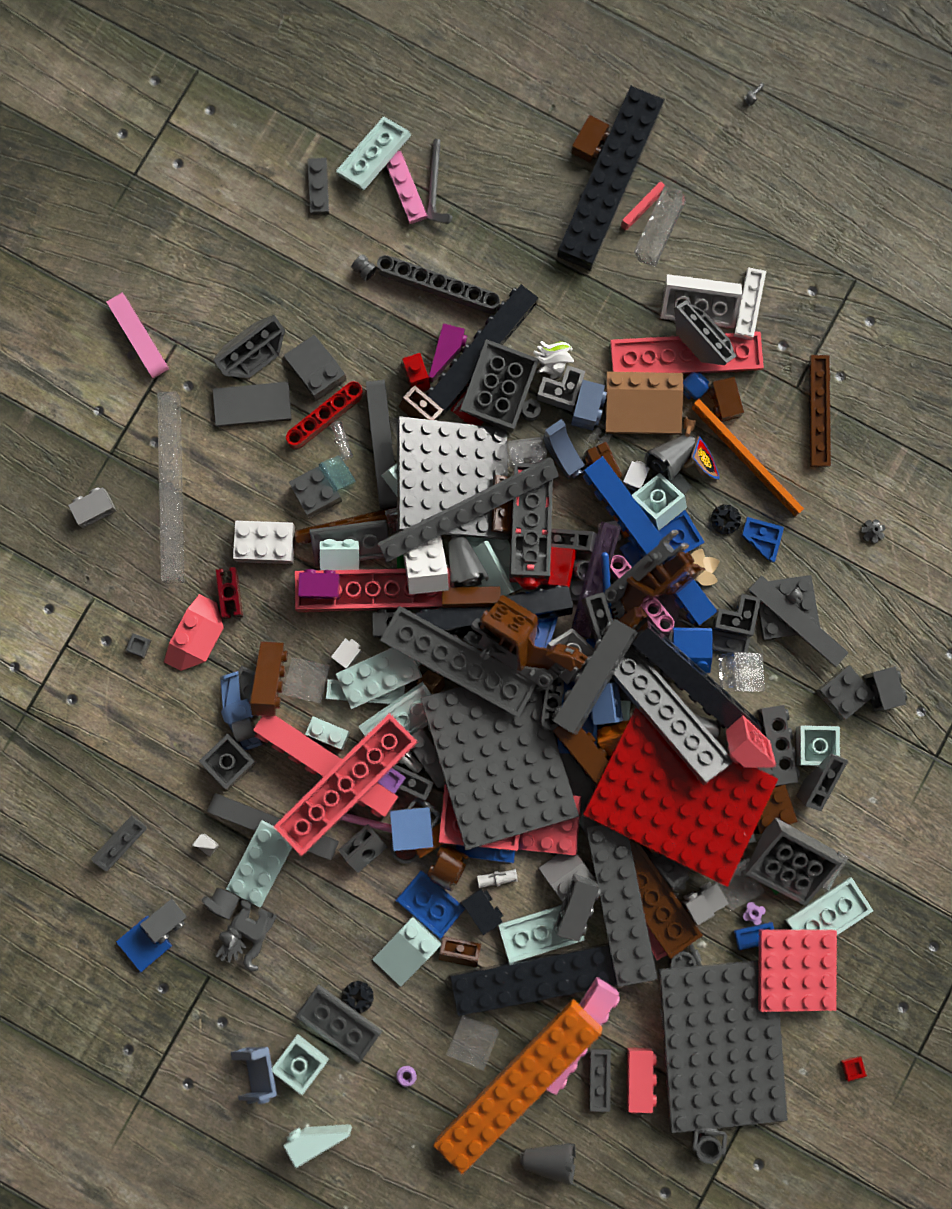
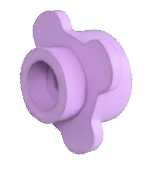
M749 902L743 914V919L746 921L750 920L755 925L761 924L762 915L765 914V908L762 906L758 907L753 902Z

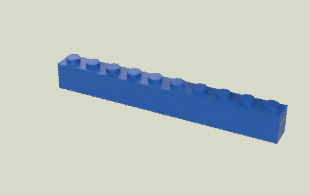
M603 456L583 471V479L588 485L592 484L596 490L594 491L596 497L606 503L607 506L605 508L611 516L615 515L618 519L617 525L619 528L629 534V541L634 547L638 546L641 550L640 556L644 558L659 545L660 540L663 539L662 535ZM695 580L679 593L674 594L676 598L674 600L680 609L684 608L687 612L685 616L692 625L694 623L696 626L700 625L718 612Z

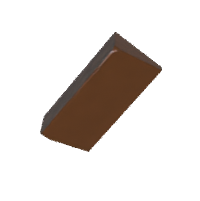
M443 936L439 960L477 967L481 944Z

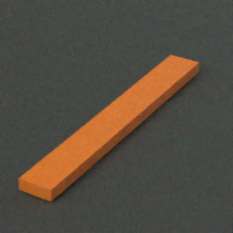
M700 399L693 404L692 410L794 516H797L804 508Z

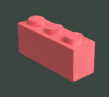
M627 1048V1110L629 1113H653V1107H656V1095H653V1086L656 1087L657 1079L656 1074H653V1066L657 1064L656 1054H653L651 1048Z

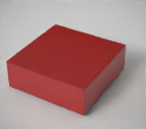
M861 1056L841 1060L846 1081L867 1077Z

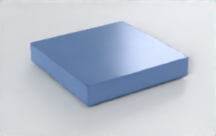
M430 807L390 811L394 851L433 847Z

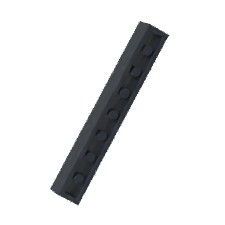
M522 284L518 288L514 287L509 294L510 298L506 303L503 301L498 306V312L495 316L491 315L487 319L485 328L483 330L479 329L473 337L475 340L462 349L461 353L463 354L459 359L455 358L449 366L451 367L447 373L443 372L437 381L439 383L435 387H430L426 395L443 409L441 415L444 416L469 387L485 340L504 345L538 304L539 298Z
M555 586L548 590L537 589L531 593L519 592L514 596H508L509 599L534 613L538 621L572 615L573 604L568 586ZM441 606L434 610L423 609L417 612L416 615L454 636L465 634L469 631L476 632L471 627L475 619H481L486 610L489 612L492 607L442 608Z
M649 621L637 631L632 647L638 653L642 652L645 654L647 661L653 666L657 665L666 678L670 677L674 680L675 686L681 691L685 690L695 704L699 703L703 706L702 709L707 715H713L717 719L716 722L723 729L725 727L728 729L741 716H744L758 730L761 729L760 721Z

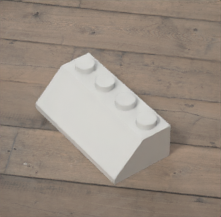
M667 274L661 318L675 320L674 308L688 300L692 305L705 311L717 326L735 328L742 298L741 284Z

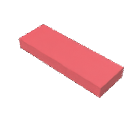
M660 181L622 220L621 227L625 231L664 193L665 184Z

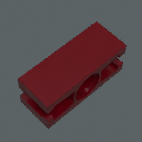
M235 567L229 568L230 574H232L231 584H224L223 569L216 570L221 617L223 619L231 618V614H227V603L235 602L237 610L233 612L234 616L243 617L238 571ZM234 589V595L226 598V590Z

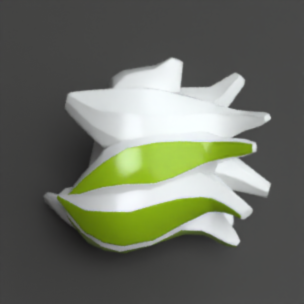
M541 341L542 347L537 346L540 352L535 350L533 352L537 356L535 358L539 360L538 363L541 364L536 373L546 372L551 374L550 379L552 380L562 377L565 364L574 362L567 352L568 350L572 351L573 348L568 343L562 341L549 345Z

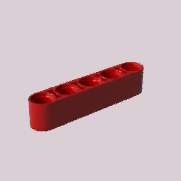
M355 381L349 382L291 428L286 434L289 446L292 449L302 448L357 404L363 397L361 385ZM351 389H358L359 393L357 395L349 394ZM342 400L345 403L342 407H336V401ZM323 412L330 413L327 419H321L320 415ZM308 424L315 425L312 431L305 429ZM294 435L300 436V440L297 443L291 442V438Z

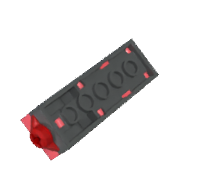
M515 463L513 475L535 464ZM553 479L513 499L509 581L517 582L523 589H536L540 584H548L550 578Z

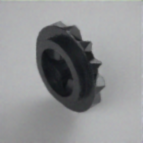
M725 504L716 507L711 514L712 527L721 534L734 533L741 525V515L738 509L732 505ZM729 512L728 515L729 519H731V522L728 521L725 524V526H723L724 520L721 518V516L724 517Z
M354 981L348 984L342 995V1002L357 1013L367 1011L374 1000L372 988L362 981ZM359 989H361V997H364L363 999L366 1000H359L357 1005H355V998L350 995H356Z

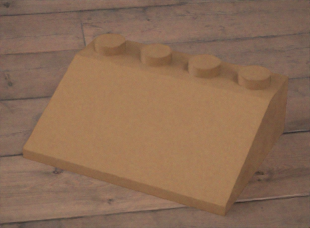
M607 372L605 379V392H607L605 399V433L681 435L683 373Z

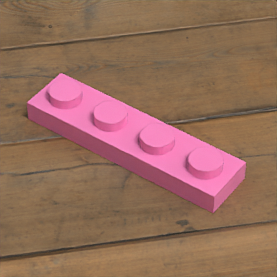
M400 150L390 159L386 167L409 224H413L426 219L427 214Z

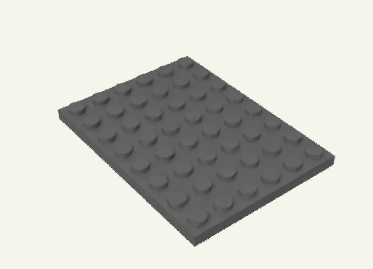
M463 686L421 698L465 850L579 817L553 731L547 732L540 725L543 705L540 691L533 690L519 717ZM549 718L544 720L545 723H548V727H551Z
M759 960L659 969L670 1131L676 1133L788 1121L780 1011L761 1012L758 1010Z

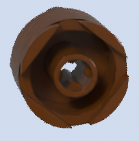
M447 845L445 848L441 847L436 856L439 859L436 865L432 864L427 875L430 876L431 882L452 892L454 888L451 885L453 883L457 885L467 865L463 863L464 859L468 860L469 856Z

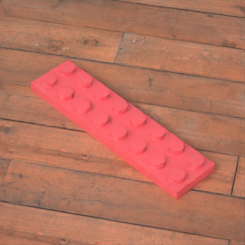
M754 332L753 340L734 337V333H725L736 353V357L726 365L701 362L687 345L682 342L679 336L611 340L612 372L690 374L692 372L718 373L763 370L761 332Z

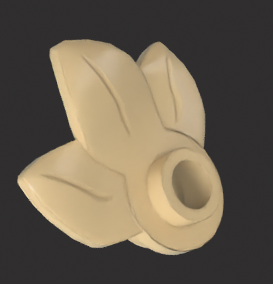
M703 549L694 551L691 554L695 560L693 563L706 569L694 580L703 586L717 583L718 580L712 573L718 567L719 560L705 557Z

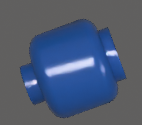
M692 372L683 380V394L688 399L692 397L698 400L709 390V381L700 372Z

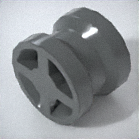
M532 399L525 401L521 411L523 418L527 421L538 419L541 411L540 404Z

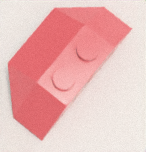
M200 594L186 610L168 645L164 663L183 671L207 661L224 629L216 602Z

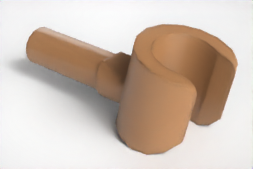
M688 417L685 418L683 428L686 429V437H689L690 432L694 430L696 419L690 420Z

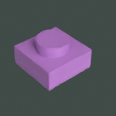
M392 768L378 783L395 794L406 777Z

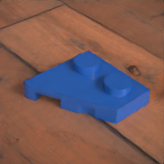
M747 517L741 536L766 559L774 563L784 527Z

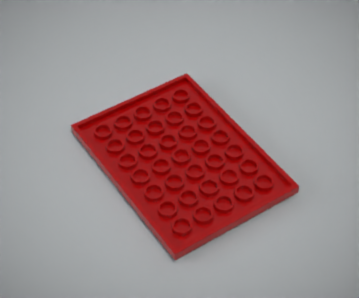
M635 708L583 815L728 887L778 778L756 767H743L740 763L736 764L733 762L703 785L642 712Z

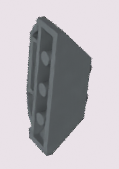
M688 300L674 308L676 334L701 362L726 365L736 357L730 339L705 311L692 305Z
M275 315L257 321L226 343L213 361L225 376L250 378L279 356L285 329Z

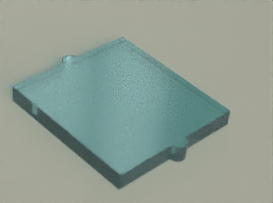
M340 455L318 464L326 476L325 478L330 482L335 491L356 482L349 471V467L345 465Z

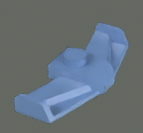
M239 671L220 677L221 713L224 722L228 723L232 731L233 722L254 717L251 713L248 698L244 700L240 698ZM257 737L240 742L245 750L263 744Z

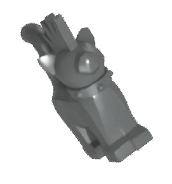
M242 900L240 913L234 918L231 925H228V930L221 932L219 935V940L223 942V945L216 954V957L223 953L221 961H224L227 955L229 963L233 955L235 960H238V952L243 954L242 948H246V945L240 940L244 936L253 943L252 949L245 955L243 961L245 968L252 972L259 969L258 966L252 964V959L260 953L262 943L268 931L272 928L277 915L260 908L258 911L259 918L255 921L249 918L252 903Z

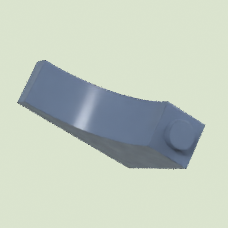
M561 419L545 430L542 443L567 479L571 477L575 479L583 473L582 470L585 465L574 449L568 437L566 425Z

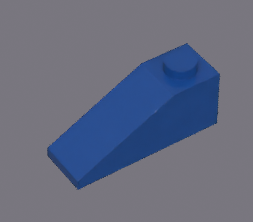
M456 845V850L468 855L470 858L514 863L515 851L484 847L465 850L464 845Z

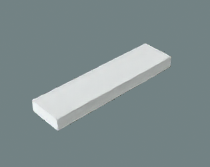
M747 268L734 337L753 340L766 271Z

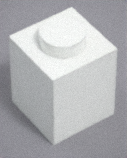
M632 461L623 481L624 486L633 491H638L642 487L650 468L646 467L647 465L643 462Z
M344 639L331 657L347 669L351 667L362 651L359 649L360 645L353 639L350 641Z

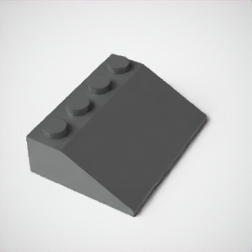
M486 339L461 411L512 434L539 360L533 356Z
M775 818L763 832L745 870V874L806 906L841 866L842 862L834 849Z

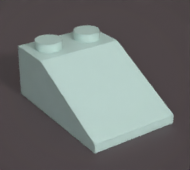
M412 916L372 960L401 987L440 947L441 942Z
M350 1124L305 1127L302 1130L297 1128L289 1133L290 1136L287 1137L284 1147L297 1168L349 1137L352 1127Z

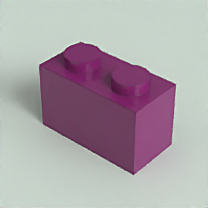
M305 569L304 572H299L298 596L300 598L339 599L340 575L335 573L336 571L324 570V573H316V570Z

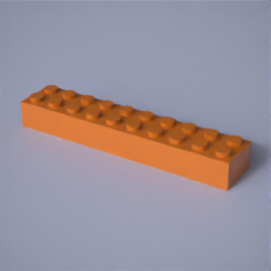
M572 999L437 1137L433 1146L463 1174L601 1035L602 1026Z

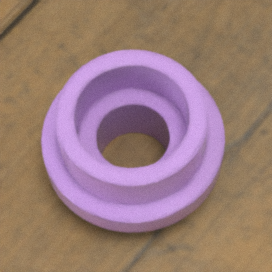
M410 1066L401 1067L396 1076L398 1083L404 1087L414 1084L416 1080L415 1070ZM406 1072L409 1073L410 1078L404 1079L403 1074Z

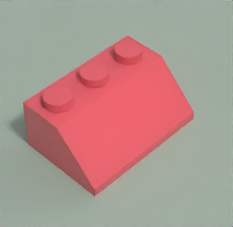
M741 716L726 730V740L730 750L729 756L736 764L740 763L743 767L773 768L776 766L770 740L744 716Z

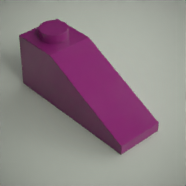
M443 323L429 375V382H434L460 353L461 347L466 346L468 336L465 335L464 328Z

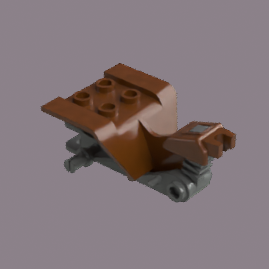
M677 530L671 531L661 539L659 545L607 588L604 593L606 601L612 604L610 608H616L613 613H618L615 618H618V621L635 630L643 616L641 605L646 596H660L663 593L667 595L677 594L706 570L704 567L694 564L695 560L688 552H683L689 547L688 543L681 544L675 550L669 544L678 535L679 532Z
M503 594L489 612L486 610L481 619H475L471 625L474 630L482 634V637L471 631L464 637L467 643L477 649H482L480 657H484V660L493 656L541 687H549L554 679L558 678L565 670L571 672L574 667L581 669L588 658L578 648L560 643L551 646L550 649L535 646L538 625L537 616Z

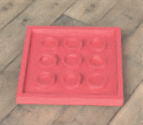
M759 930V1011H836L837 930Z

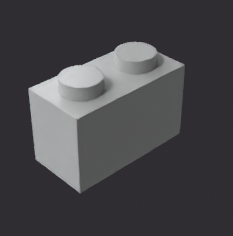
M103 487L92 489L89 495L77 497L72 500L73 503L68 505L80 527L84 528L117 511L108 492Z

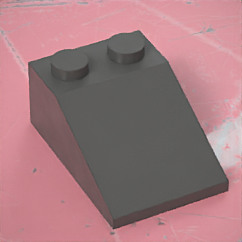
M315 335L283 355L315 401L347 380L343 370Z

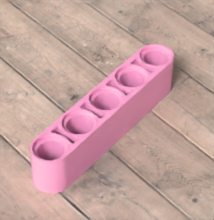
M123 292L106 301L152 378L154 379L169 370Z
M615 555L610 559V573L616 580L632 568L623 556ZM615 562H620L623 567L615 569L612 565ZM655 596L644 598L641 607L648 615L646 617L648 621L663 635H669L674 627L673 618ZM654 606L658 609V613L651 614L648 608ZM666 621L670 624V628L663 629L660 623Z

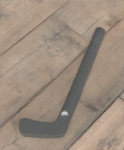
M434 139L427 217L438 223L449 224L452 221L450 214L436 213L441 140Z

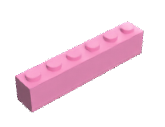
M596 977L579 1005L599 1025L605 1024L612 1007L615 1008L619 1002L617 988ZM588 1048L547 1089L548 1091L557 1095L559 1090L565 1087L569 1074L576 1070L580 1057L585 1056Z

